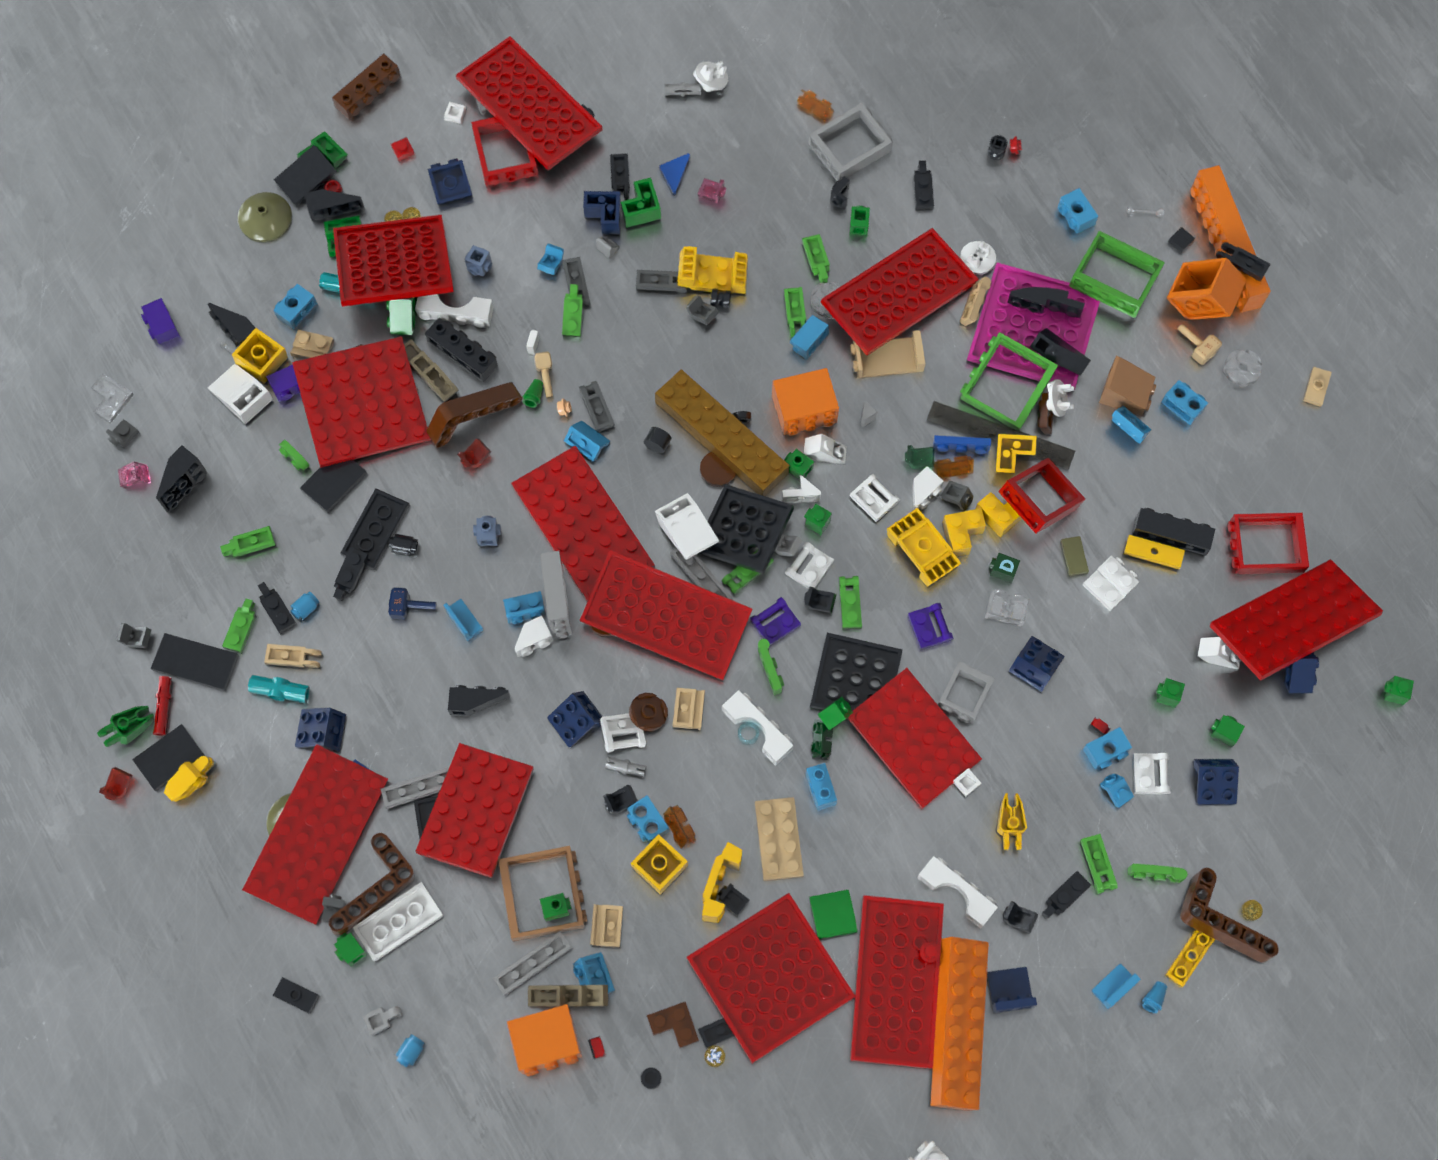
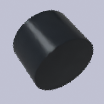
M651 427L643 442L652 451L662 454L665 452L672 437L661 428Z

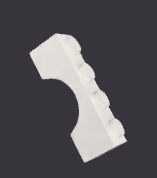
M438 294L418 297L415 310L417 316L423 320H437L441 318L444 321L456 322L459 325L471 324L483 328L484 326L490 327L494 307L492 299L473 297L465 306L458 308L449 307L442 303Z
M738 690L722 705V711L734 724L751 722L762 729L765 735L762 752L776 766L793 750V741L787 734L783 735L779 731V726L773 720L769 721L765 717V712L759 706L755 707L751 703L752 699L745 692L742 694Z
M933 856L917 878L931 890L940 887H952L958 890L966 901L965 917L981 929L998 908L995 905L996 902L987 895L983 896L976 885L973 883L968 884L963 880L964 877L961 873L947 867L948 864L942 858Z

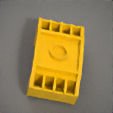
M684 246L680 251L677 286L712 292V289L715 288L722 292L728 290L731 293L746 294L748 254L735 252L733 258L697 254V247Z
M918 508L887 528L889 539L894 546L899 544L921 572L919 578L927 587L961 564L949 544Z
M727 842L722 854L715 858L702 895L704 904L702 921L720 922L725 912V904L715 901L719 892L718 881H723L726 867L737 871L740 870L742 849L730 842Z

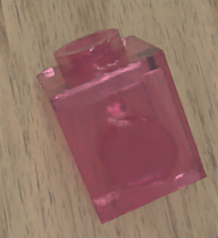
M704 178L698 191V197L718 203L720 197L723 198L726 193L724 180L721 179L717 183Z
M133 461L118 469L120 487L127 488L139 481L144 483L150 482L148 466Z

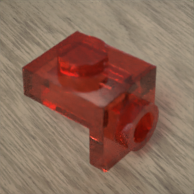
M476 438L465 452L460 451L457 455L461 458L460 461L464 466L478 468L491 451L480 439Z
M117 767L112 768L106 785L100 788L99 793L109 800H117L124 797L133 775Z

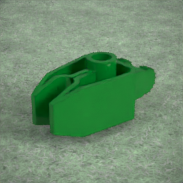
M136 706L112 715L110 724L100 729L97 734L99 737H104L114 732L113 736L104 741L106 747H110L119 741L121 744L127 745L148 729L154 721V715L150 714L143 717L149 713V707Z

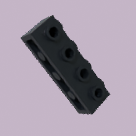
M438 318L425 332L429 343L483 382L498 367L496 356L491 351L482 349V346L477 341H471L462 330L457 331L448 320L444 321Z
M1140 508L1132 535L1207 555L1211 550L1215 528H1211L1210 525L1204 523H1194L1187 518L1179 519L1169 513H1158L1151 508Z

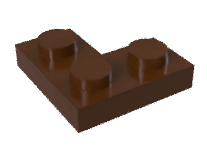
M686 1001L647 1015L654 1036L673 1029L679 1048L699 1042Z

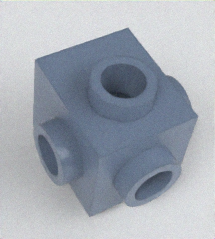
M473 245L465 256L467 270L473 275L484 277L486 271H490L492 267L490 252Z
M482 516L477 518V525H473V534L477 536L478 546L498 545V535H501V524H497L496 517Z

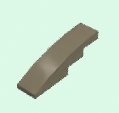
M412 339L404 344L412 370L444 402L459 391L435 362L433 363Z
M529 985L528 1006L559 1007L566 1004L568 1006H608V985Z

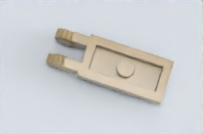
M983 277L973 285L960 319V323L964 326L974 323L978 319L979 309L985 300V292L990 289L991 280L989 277Z
M267 644L264 663L266 665L319 668V662L305 659L306 655L319 657L322 651L300 646Z

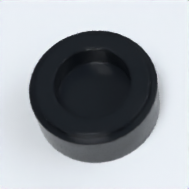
M738 411L733 413L741 423L751 421V412Z
M650 1067L642 1072L641 1082L644 1087L655 1089L660 1085L662 1078L656 1068Z

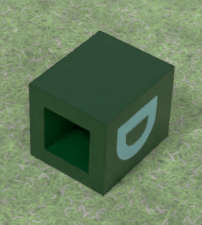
M998 553L997 558H992L989 568L992 569L990 576L1012 583L1020 560Z

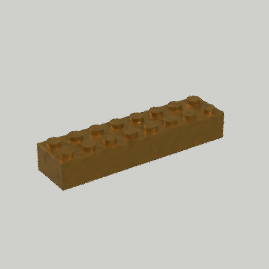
M682 369L655 393V403L706 449L719 457L755 493L766 496L788 475L790 465Z

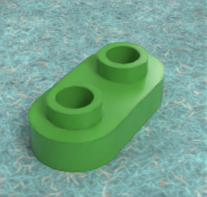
M285 439L279 444L280 453L285 458L289 456L292 459V465L297 470L302 469L304 471L310 466L305 458Z

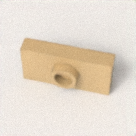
M1317 367L1312 368L1303 399L1304 402L1320 407L1323 405L1332 372Z

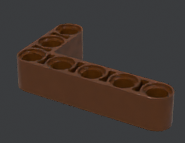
M508 382L444 402L436 409L426 432L436 448H440L450 441L458 424L519 404L523 398L513 382Z
M384 833L375 834L371 839V845L375 854L390 872L330 917L329 927L332 933L337 936L350 931L352 927L366 919L414 881V871L411 865ZM380 840L386 842L385 846L382 848H378L375 846L376 843ZM395 855L398 857L395 863L387 861L390 856ZM403 871L410 872L408 878L403 879L399 877ZM387 883L394 885L390 891H385L383 887ZM376 896L377 901L370 904L367 902L368 897ZM354 908L361 910L357 916H351L350 912ZM340 920L344 922L342 928H334L335 922Z
M1208 867L1203 868L1193 876L1180 913L1181 920L1186 925L1261 963L1267 962L1278 954L1279 947L1274 940L1208 907L1217 880L1214 870Z

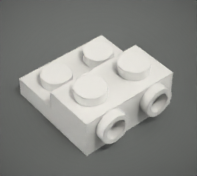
M1112 555L1083 583V586L1109 611L1116 607L1139 583L1137 574L1132 570L1128 572L1123 567V561L1118 557L1114 558Z

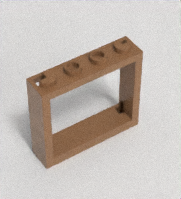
M570 846L499 859L510 934L513 942L556 934L559 931L566 932L585 928L584 922H588L586 910H582L580 903L584 902L582 890H578L577 885L578 882H581L579 870L575 871L574 868L577 857L576 852L571 851ZM566 856L577 922L520 933L509 867Z

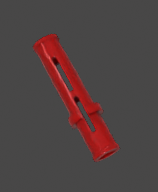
M159 676L158 693L155 695L157 705L153 735L156 736L166 735L169 700L172 697L170 694L172 677Z

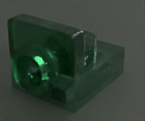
M908 445L907 452H905V461L912 469L925 468L926 466L934 467L935 449L933 447L914 449L912 445Z

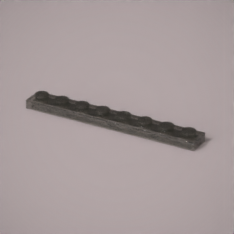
M936 401L933 402L927 418L929 421L977 438H991V443L997 445L998 434L1030 435ZM1037 437L1035 455L1028 456L1042 461L1049 458L1055 465L1069 470L1075 450Z

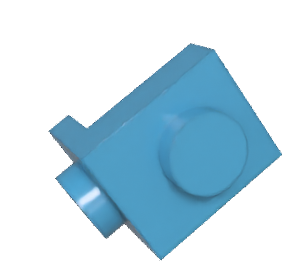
M547 244L545 254L539 261L537 269L554 275L562 264L564 249Z
M1108 775L1100 783L1101 788L1107 790L1114 805L1118 808L1134 797L1125 778L1120 775Z

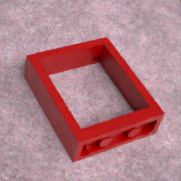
M495 117L471 122L486 186L498 185L507 181L514 182L517 179L538 175L535 157L528 150L530 163L488 171L480 136L506 131L507 129Z
M1049 458L1007 480L998 491L1035 534L1074 512L1085 501V497ZM1038 473L1045 478L1067 503L1047 516L1018 485Z
M1303 513L1234 514L1231 520L1228 521V531L1231 532L1232 537L1230 539V549L1233 550L1234 555L1232 557V567L1235 568L1236 574L1304 573L1309 568ZM1291 525L1295 563L1244 565L1239 526Z

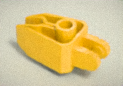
M203 755L195 762H184L168 781L164 793L171 801L175 802L187 798L206 783L208 779L206 773L213 766L214 760Z
M1006 793L1000 806L997 832L1003 836L1004 850H1009V836H1015L1016 850H1021L1022 834L1027 829L1023 803L1018 793L1014 795V807H1010L1008 793Z

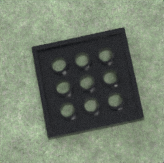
M725 484L707 521L717 537L723 536L724 540L699 553L764 574L793 513L794 506ZM733 504H740L737 510H731ZM756 509L757 512L753 516L747 515L749 510ZM768 514L774 515V517H773L772 520H770V521H765V520H764V518H765L766 515H768ZM726 520H732V524L730 526H723V523ZM742 526H749L746 532H740ZM759 531H766L765 536L761 538L757 537V533ZM735 542H741V546L739 548H732V545ZM758 547L757 553H749L751 548Z
M827 632L810 707L823 710L843 697L850 704L851 710H855L866 701L867 697L872 696L897 676L903 649ZM843 651L846 653L847 658L839 660L836 654ZM863 656L866 662L862 665L857 664L855 658ZM882 660L885 663V667L878 669L874 666V662ZM836 669L841 670L843 676L838 679L834 678L832 672ZM859 674L862 677V681L855 683L851 680V676ZM877 678L881 681V685L873 687L870 684V680ZM836 688L839 694L836 697H831L828 694V690ZM854 692L857 694L858 699L850 701L847 698V694Z

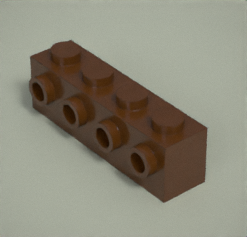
M383 53L332 97L334 106L349 120L353 116L358 115L361 109L372 103L375 97L382 94L390 84L399 79L401 74L398 65Z

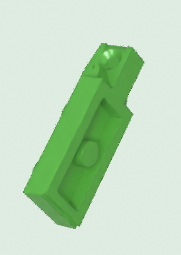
M820 234L802 238L811 271L814 276L818 275L821 284L828 283L827 272H830V264Z
M570 284V294H565L562 335L581 337L583 299L582 295L578 294L579 286L577 284Z
M267 526L233 536V539L229 540L230 543L222 545L220 548L224 557L229 555L236 557L272 547L276 544L271 527Z
M246 598L242 608L238 607L224 639L223 648L238 653L243 652L256 619L254 617L255 612L253 611L255 606L253 600Z

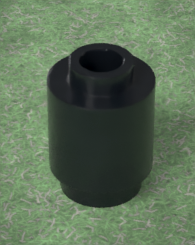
M395 534L394 537L390 538L389 548H392L393 553L416 554L418 539L400 534Z

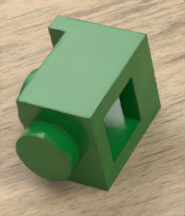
M861 205L852 206L849 234L867 236L869 207Z

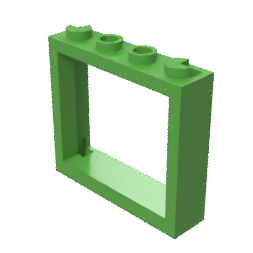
M1099 231L1076 269L1069 287L1135 318L1165 262ZM1097 248L1152 274L1139 300L1083 274Z
M999 332L997 337L993 336L990 340L988 352L984 351L979 359L981 362L979 367H974L970 373V382L968 384L964 383L960 391L962 393L961 400L1019 432L1058 365ZM1000 344L1046 370L1016 422L970 396Z

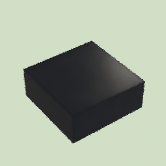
M1181 227L1170 237L1168 242L1182 253L1194 242L1195 237Z

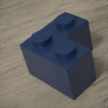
M584 191V217L601 218L602 234H620V191Z
M1314 652L1286 667L1284 684L1289 693H1313V687L1317 684L1315 673L1316 669L1319 668V658L1316 657Z

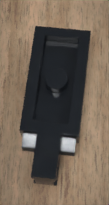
M926 160L919 161L918 171H914L915 209H934L931 170H926Z
M352 547L349 548L335 580L334 587L336 590L333 595L334 598L343 601L346 593H351L354 590L369 557L367 553Z
M265 582L259 584L258 588L263 594L259 597L260 602L278 632L281 634L295 626L297 623L278 592L274 588L269 590Z
M1076 871L1048 898L1046 903L1049 906L1042 914L1046 919L1054 912L1060 915L1091 884Z

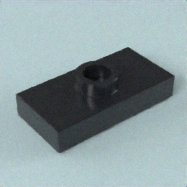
M284 977L281 978L272 995L309 1014L319 997L318 994Z

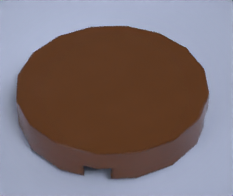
M713 452L705 455L700 463L702 479L713 487L728 485L736 476V473Z
M653 693L639 694L629 707L631 721L644 731L659 729L664 725L668 717V708L665 702Z

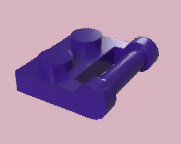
M782 597L757 616L753 615L750 617L751 623L762 638L769 641L770 646L801 626V623ZM782 609L783 614L762 626L761 621Z
M935 603L929 607L908 613V618L920 650L954 639L952 633L948 630L941 610L943 608L941 603ZM929 614H935L942 636L937 637Z

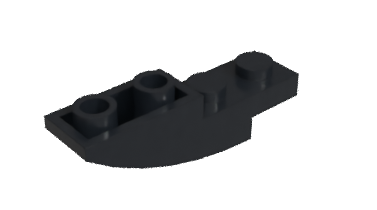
M1030 287L1011 291L1007 302L1014 307H1023L1034 313H1043L1044 307L1053 312L1059 311L1070 317L1079 318L1085 303L1067 298L1068 291L1047 287Z

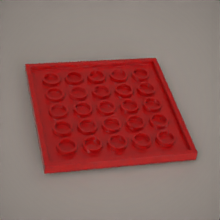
M442 214L333 228L342 307L454 292Z
M402 336L292 362L320 468L431 441L426 432L427 424Z
M790 893L686 957L752 1064L855 998V994Z

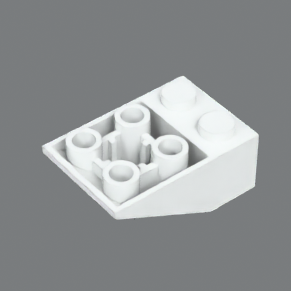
M236 364L232 365L208 387V390L244 424L248 423L273 400L269 391L260 382Z
M688 493L655 511L660 527L686 560L719 542L701 510Z

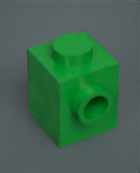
M797 448L793 453L789 452L784 459L790 465L789 473L798 480H800V475L806 478L814 468V461Z
M815 504L812 509L809 508L804 516L806 518L805 527L822 536L831 521L832 513Z
M1398 676L1392 677L1385 683L1384 700L1404 705L1411 699L1414 681Z
M1166 678L1163 683L1158 684L1156 690L1158 698L1156 702L1176 708L1181 701L1185 684Z
M841 697L817 715L828 730L847 719L853 712L850 704Z
M1223 715L1219 720L1216 718L1212 724L1211 729L1213 732L1211 737L1233 747L1245 726L1238 723L1234 717Z
M564 893L540 899L546 922L570 916L569 910L572 909L570 898H565Z
M351 932L339 936L334 944L337 949L335 951L336 956L341 962L345 960L350 967L368 955Z

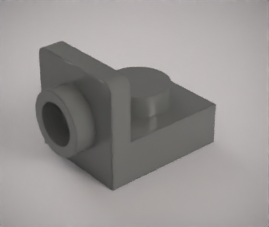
M123 419L113 431L107 429L106 433L109 436L108 440L113 445L117 446L119 444L125 448L139 431Z
M953 481L948 482L940 495L943 500L957 504L962 511H965L971 505L974 497L969 487Z

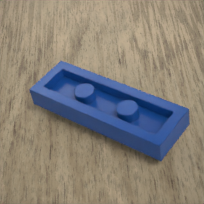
M935 435L933 440V449L939 452L952 450L958 453L970 451L977 454H985L986 452L989 453L991 447V438Z

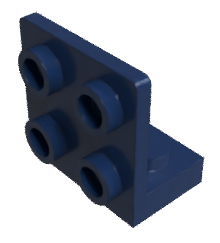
M1031 636L1017 656L1009 672L1042 692L1065 656L1041 640Z
M581 691L572 693L547 719L567 746L572 747L591 728L600 727V719L603 716L586 693Z
M333 708L302 709L295 747H315L317 744L332 752H340L346 714Z
M1194 759L1193 767L1198 772L1196 802L1198 804H1236L1239 766L1234 759Z
M1027 967L987 972L993 1014L1030 1009L1037 1006L1036 997H1032Z

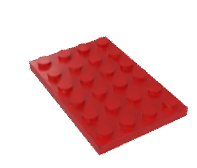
M905 668L853 710V713L848 717L849 721L921 809L954 783L953 780L965 770L971 769L982 760L980 755L908 668Z
M459 743L416 848V854L492 878L534 767Z

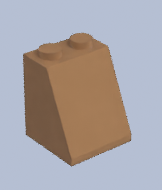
M1116 356L1109 370L1099 403L1116 409L1125 406L1133 414L1142 417L1144 411H1148L1151 401L1149 396L1155 392L1157 385L1154 384L1156 377L1120 356Z

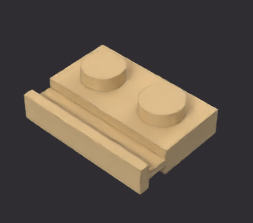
M298 329L290 354L293 357L302 359L328 354L331 352L334 338Z
M677 688L673 727L701 730L705 690Z
M593 905L591 946L620 948L623 906Z

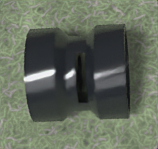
M996 135L991 138L988 147L990 158L999 160L1004 157L1008 144L1005 137Z
M713 288L710 305L729 309L731 291L725 290L722 292L719 289Z

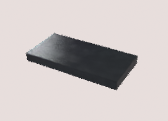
M375 488L340 554L346 557L350 547L367 553L369 557L365 566L375 570L389 545L390 538L394 536L410 504Z
M164 633L150 669L225 691L239 655Z

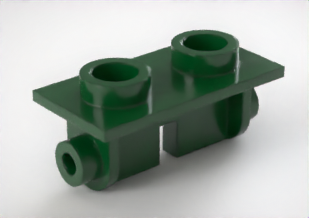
M819 718L815 720L812 726V732L814 733L811 744L812 758L821 756L822 759H829L832 741H826L825 739L832 738L833 728L828 730Z

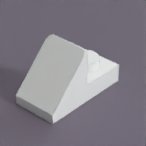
M801 475L800 489L790 487L782 490V502L785 503L820 502L821 491Z

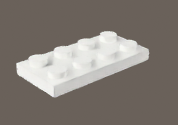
M420 882L352 928L373 961L376 962L442 918L443 914L424 884Z

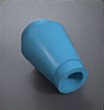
M1157 981L1143 998V1008L1155 1014L1158 1010H1161L1168 988L1167 985Z

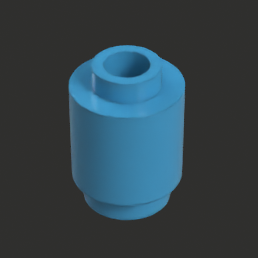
M309 591L290 605L292 608L290 612L296 619L301 618L304 620L317 608L320 602Z
M411 1034L409 1038L404 1040L395 1054L398 1057L396 1061L405 1067L408 1065L413 1066L421 1054L425 1043Z

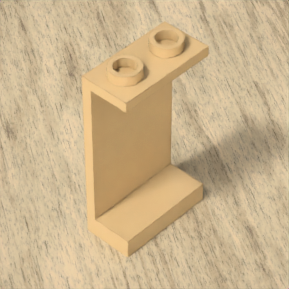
M920 330L913 331L912 337L892 339L868 356L855 342L850 345L851 355H855L853 370L857 372L858 378L923 372L926 363Z

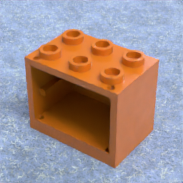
M1227 258L1184 262L1166 299L1186 320L1230 317L1247 280Z
M827 368L773 380L772 399L783 436H793L800 431H813L817 427H830L837 423L839 406Z
M568 1004L507 1021L518 1070L522 1074L527 1076L536 1075L540 1069L553 1070L559 1068L558 1064L560 1063L574 1064L579 1062L578 1058L582 1057Z

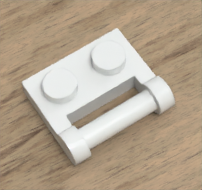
M871 474L850 493V497L877 522L892 507L898 504L900 498L887 490L877 480L878 477L875 474ZM869 486L875 487L888 502L885 503Z
M805 542L802 546V551L791 567L786 569L785 574L808 589L810 586L816 589L833 564L834 559L815 548L811 543ZM809 553L812 554L813 558L802 574H798L796 571Z
M629 713L601 717L600 723L606 752H613L614 749L636 746L643 748L646 746L644 731L631 721ZM636 734V739L613 742L612 737Z
M1133 753L1134 794H1170L1171 787L1168 785L1167 765L1169 754ZM1154 761H1159L1161 786H1155Z

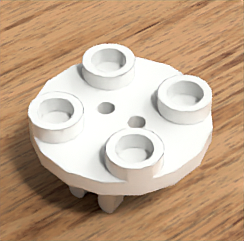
M719 61L717 64L701 62L695 68L693 75L705 91L711 92L712 90H721L726 87L728 75L726 73L727 67H722L723 61Z
M974 241L963 247L960 259L977 277H981L993 269L996 263V254L994 249L984 241Z
M1058 379L1048 382L1049 400H1047V408L1049 411L1052 410L1056 416L1062 417L1066 414L1067 410L1074 409V405L1068 402L1067 392L1074 391V386H1071V384L1064 385Z

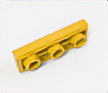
M1128 535L1124 550L1125 555L1176 569L1181 568L1185 552L1183 549L1133 535Z
M1195 929L1165 976L1180 987H1184L1215 939ZM1192 953L1194 955V959H1190L1188 954Z

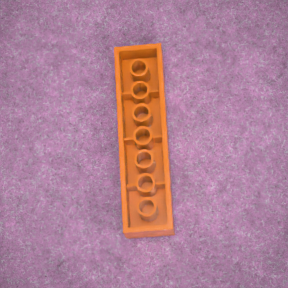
M1220 165L1199 170L1190 191L1192 197L1197 202V210L1203 217V225L1209 232L1210 243L1215 247V255L1218 251L1227 253L1221 249L1222 243L1227 242L1256 256ZM1240 271L1247 281L1236 303V307H1239L1241 313L1262 308L1271 292L1265 276L1260 282Z
M958 937L941 939L930 1106L966 1111L979 1110L989 942Z

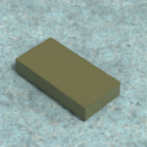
M1081 537L1061 539L1069 577L1088 574L1089 570Z

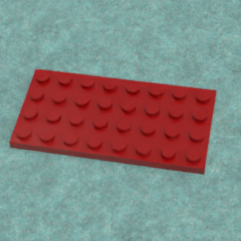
M511 36L456 74V79L547 170H550L603 130L602 125Z
M931 228L822 298L820 303L868 356L971 288L979 279L940 235Z
M576 446L511 483L554 552H560L562 564L587 602L610 550L655 568V564Z
M610 550L580 618V622L723 681L753 609Z
M1330 559L1215 619L1210 623V628L1261 681L1382 615L1383 610Z
M316 744L242 891L316 925L324 909L322 905L324 896L329 897L381 795V788L385 787L388 778Z
M863 895L850 1061L933 1069L940 957L937 961L928 963L921 958L920 948L926 942H934L941 951L943 903Z

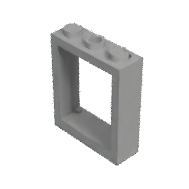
M861 103L809 134L808 144L835 179L840 181L844 176L848 178L891 152L893 140L889 134L884 132L881 123L873 118L870 109L865 108ZM860 117L881 144L842 166L822 139Z
M560 552L540 553L548 621L552 636L559 637V639L566 638L568 635H572Z

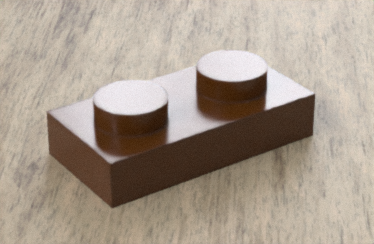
M1049 392L1042 393V399L1039 400V410L1041 412L1037 420L1038 428L1045 435L1052 434L1053 411H1049L1047 408Z

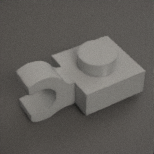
M397 1006L386 1012L383 1007H380L364 1015L363 1018L370 1035L373 1036L391 1027L389 1020L403 1014L400 1007Z

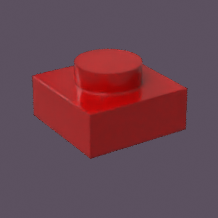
M407 137L391 143L398 161L415 155Z

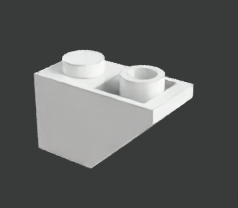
M824 434L805 438L804 454L816 462L845 464L846 445Z
M928 466L914 478L912 485L913 510L916 508L925 509L930 503L929 500L933 496L937 497L943 490V480Z
M542 615L524 623L514 648L518 657L528 656L533 650L539 647L540 649L545 648L553 641Z
M1220 637L1201 638L1198 657L1210 664L1239 669L1241 659Z

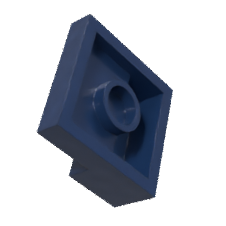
M458 158L448 161V164L441 165V163L431 165L430 169H427L438 205L473 196L462 160L458 161Z

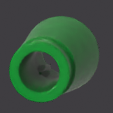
M534 379L524 393L523 403L526 406L535 408L540 404L544 385L541 380Z

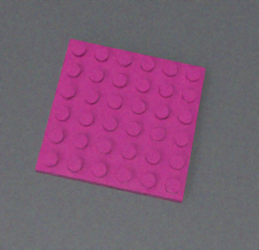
M997 262L967 361L980 364L979 359L984 351L988 352L990 340L993 336L997 337L999 332L1034 351L1030 348V345L1038 333L1045 328H1048L1085 355L1100 301L1069 287V282ZM1030 287H1047L1068 291L1067 298L1085 303L1079 318L1070 317L1059 311L1053 312L1044 307L1043 313H1034L1023 307H1014L1007 302L1011 291ZM1001 344L987 365L988 367L1040 381L1046 372L1045 369ZM1058 365L1050 381L1061 380L1064 385L1071 384V386H1074L1075 390L1079 375Z

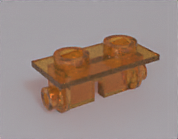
M801 90L804 95L803 97H798L797 102L808 111L815 106L812 113L821 119L827 120L830 116L829 110L834 112L831 107L832 104L825 99H822V101L817 99V94L810 90L807 92Z
M965 455L955 457L954 462H951L950 458L937 460V462H934V468L940 478L970 474L974 470V459L971 456Z
M678 805L670 806L663 813L664 820L671 828L675 842L682 849L687 843L691 844L696 841V834L690 824L683 826L682 823L688 820L683 809L679 808Z

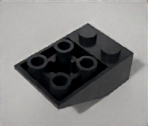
M183 445L168 458L156 499L167 513L175 509L179 501L184 496H187L192 491V488L205 478L207 473L200 460Z

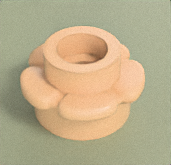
M564 398L562 401L557 402L559 415L567 417L569 412H572L571 403Z

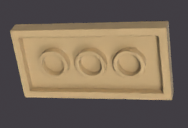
M794 797L755 801L763 880L770 881L803 877Z

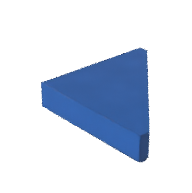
M689 153L659 165V169L673 195L676 194L687 163L690 160Z

